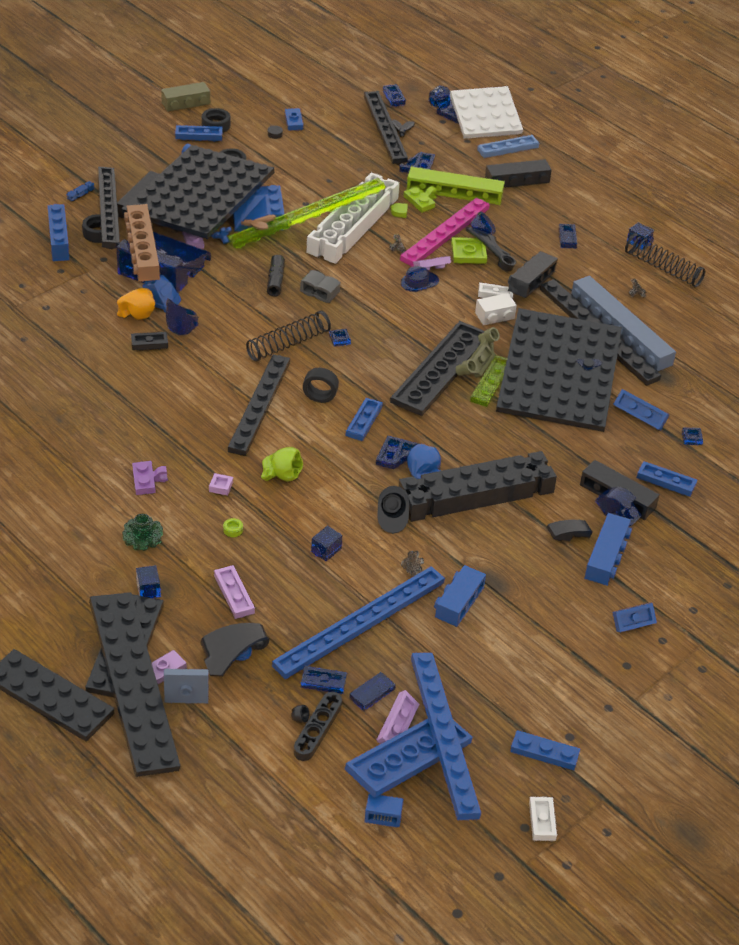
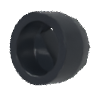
M298 705L292 709L291 717L295 722L304 723L309 720L310 712L306 705Z

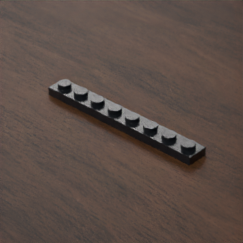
M379 91L364 92V99L392 164L408 163V156Z
M272 355L228 445L229 453L242 456L247 455L290 364V358Z

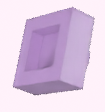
M214 473L209 485V492L228 495L233 484V477Z

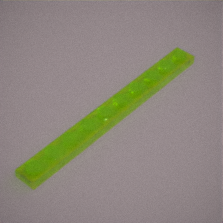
M375 178L276 217L274 220L266 223L268 225L266 230L251 227L228 236V239L234 248L243 247L246 243L258 241L266 235H273L277 231L288 229L294 224L304 223L309 218H316L322 213L334 211L337 207L349 205L352 201L362 200L370 194H377L385 189L384 182L379 178Z

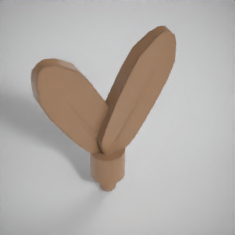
M267 215L255 220H244L241 224L253 226L259 230L268 229L266 223L274 220L276 216Z

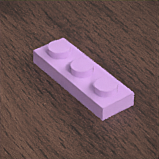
M234 566L214 570V577L235 619L255 614V607Z
M406 690L399 692L377 738L380 744L408 730L419 703Z

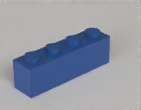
M64 204L47 205L52 261L70 260Z
M611 513L607 514L587 564L584 579L608 586L610 578H615L617 571L615 565H620L622 559L620 552H625L627 546L625 539H630L632 528L629 527L631 519Z

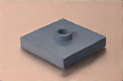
M164 669L165 703H208V670Z

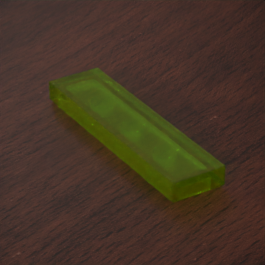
M495 355L471 395L470 402L485 407L488 406L503 380L507 358Z

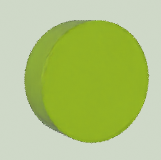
M235 518L226 520L223 524L224 534L228 537L240 536L243 533V523Z

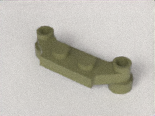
M495 327L479 334L478 339L481 344L470 359L463 361L462 364L457 365L455 368L459 376L474 375L477 378L486 370L496 355L493 342L499 340L500 337Z

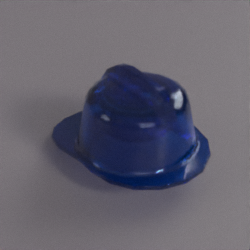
M483 212L477 213L470 223L472 228L491 235L496 232L494 224Z
M421 266L410 267L406 275L401 279L402 288L411 292L431 288L439 283L437 275L429 272L426 267Z

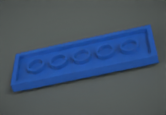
M428 719L347 762L345 770L375 798L439 762V755ZM453 720L461 748H464L471 744L473 737Z

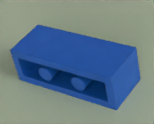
M466 565L462 567L460 572L457 571L452 583L446 585L443 596L438 597L434 604L436 609L435 618L457 627L484 589L486 574Z

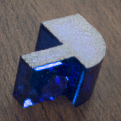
M610 488L595 500L605 516L608 513L616 512L618 516L631 519L630 526L642 516L633 504L636 497L625 488Z

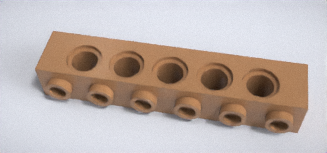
M147 204L127 205L124 220L126 232L128 233L134 275L138 276V281L160 280L159 262Z

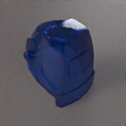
M167 298L166 322L169 330L178 335L189 334L199 325V316L193 310L175 304Z

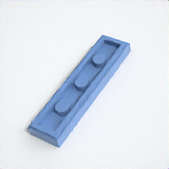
M533 135L481 144L478 145L477 150L483 158L539 148V142Z

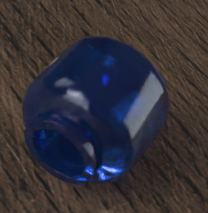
M438 85L429 93V102L434 107H443L451 99L450 90L442 85Z

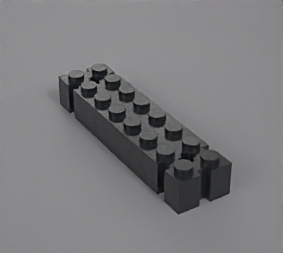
M539 451L528 453L526 458L518 455L422 474L420 479H416L414 476L399 479V487L404 489L409 496V520L414 522L423 520L426 515L430 514L432 517H438L533 497V493L537 492L539 495L554 493L557 476L552 467L547 466L548 460L544 453Z

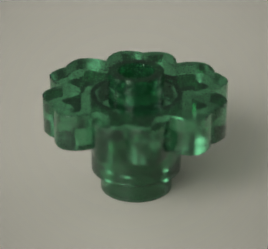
M141 513L124 524L122 537L127 546L133 545L134 550L146 551L148 547L155 548L162 542L163 527L159 521H153L152 517Z

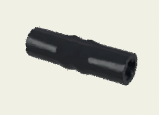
M281 255L272 256L268 274L267 293L274 297L280 295L282 289L285 258Z

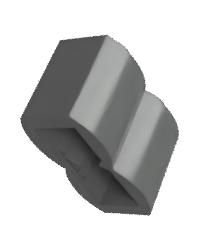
M311 270L301 280L300 291L305 295L330 303L340 292L341 282L333 277L325 276L319 271Z

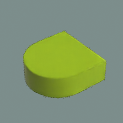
M393 204L391 206V214L395 217L406 218L408 204Z

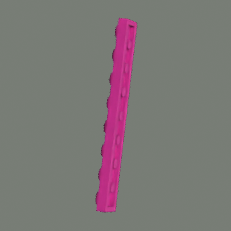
M475 198L401 254L400 261L414 267L413 262L424 260L489 209V203Z

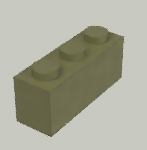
M205 82L161 89L162 104L167 112L210 104V90Z

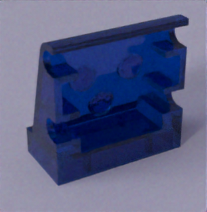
M153 232L159 262V273L165 276L171 282L176 292L179 293L188 284V276L194 278L204 267V260H211V253ZM123 239L116 246L118 274L138 281V276L134 275L128 240Z

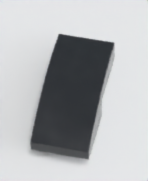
M562 520L550 523L546 527L552 538L557 541H571L573 535L578 538H590L593 533L585 520Z

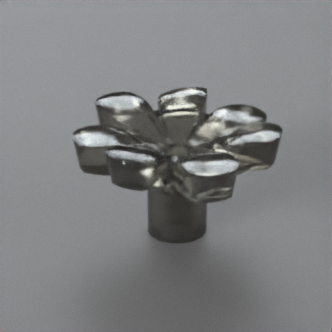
M395 234L393 236L395 242L389 248L392 252L398 249L404 253L407 249L404 247L400 235Z
M635 278L632 279L633 289L628 292L629 295L633 297L636 294H640L643 298L646 297V290L641 289L642 287Z
M409 551L407 558L401 562L402 568H406V571L413 577L423 571L420 565L424 564L423 557L418 558V551Z

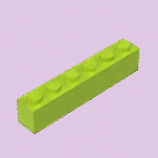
M411 167L407 179V190L417 186L425 193L429 187L434 186L437 189L434 192L435 195L471 201L478 198L490 204L501 205L505 181Z

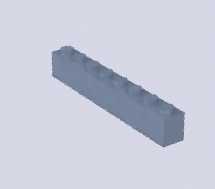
M591 276L573 282L571 295L602 323L622 327L620 339L656 371L673 365L676 351Z

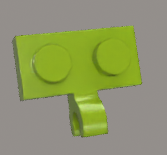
M416 186L404 191V197L423 213L435 208L433 200L437 198L434 194L437 189L431 186L424 193Z

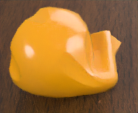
M138 288L120 297L117 300V316L125 318L131 314L137 320L150 317L155 307L152 291L148 288Z

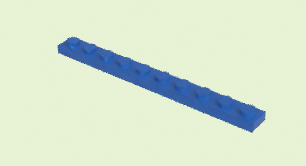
M432 566L276 658L272 661V667L284 679L289 678L444 584L445 578Z
M412 653V666L457 820H478L481 816V810L433 653Z

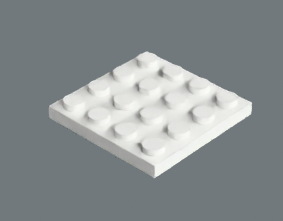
M508 86L454 90L450 92L464 139L522 134L523 128Z

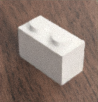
M508 293L477 299L475 314L483 325L515 319L517 305Z

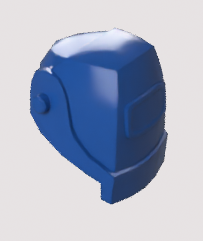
M160 275V280L146 281L142 285V288H148L152 291L155 307L163 309L165 313L173 310L181 301L171 282L163 275Z

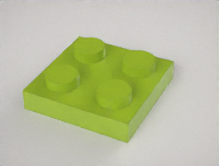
M452 237L453 263H487L486 246L477 238Z

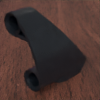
M239 623L210 632L201 639L200 644L206 658L204 661L211 677H223L235 659L250 646L255 650L264 649L268 646L270 640L262 624Z

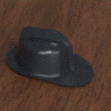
M389 486L379 495L377 518L380 527L386 532L398 533L408 523L409 496L404 489L398 486Z

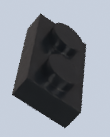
M167 332L131 334L132 350L168 348Z

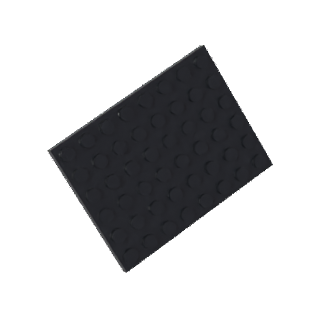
M191 145L122 208V214L124 215L127 212V205L147 204L151 223L208 239L275 173L274 167Z
M518 308L496 412L604 432L622 327Z

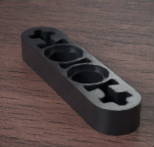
M328 692L323 696L294 744V756L296 759L307 761L313 757L341 710L342 697L340 694ZM332 703L330 709H328V704ZM320 715H325L329 719L326 721H320L317 719V717ZM317 731L319 735L311 737L307 733ZM306 743H308V750L305 749L304 751H300L303 750L306 746Z

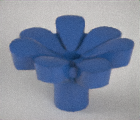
M222 227L219 229L220 232H215L211 235L213 239H221L223 244H227L230 242L227 237L228 233L232 230L231 227L226 229Z

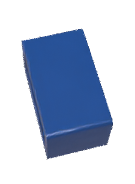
M368 794L364 822L400 827L403 799L383 795L374 798L371 794Z

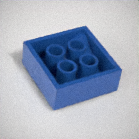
M261 186L233 214L235 232L284 230V208L280 186ZM267 215L276 216L274 220L266 223L268 225L266 230H259L253 226L241 224L244 220H255Z

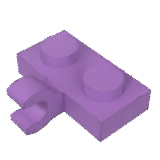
M151 461L132 463L136 495L156 493L154 482L168 481L166 466H160L153 471Z

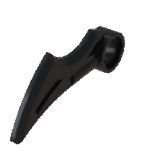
M466 227L465 230L480 240L499 259L498 266L502 270H513L516 260L511 254L500 248L495 236L478 229Z

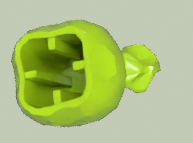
M285 447L267 456L262 461L263 473L261 478L268 481L277 476L286 482L297 479L303 468V460L299 450L294 447Z

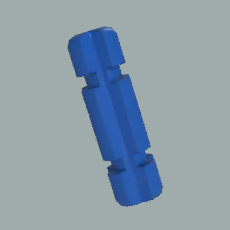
M88 181L73 189V191H69L66 194L67 199L74 201L87 194L88 191L94 190V183Z

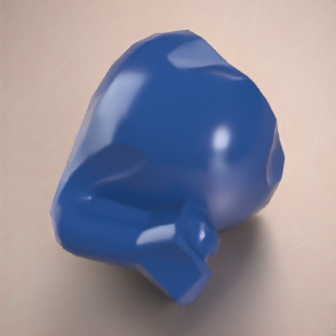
M417 444L410 450L407 457V465L411 475L416 479H420L422 474L441 471L439 470L441 456L435 447Z

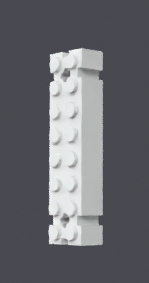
M371 172L365 178V182H361L317 226V231L313 230L307 236V253L315 257L324 256V260L336 264L342 258V254L346 253L389 209V205L398 199L400 182L389 178L384 180L382 179L383 176Z

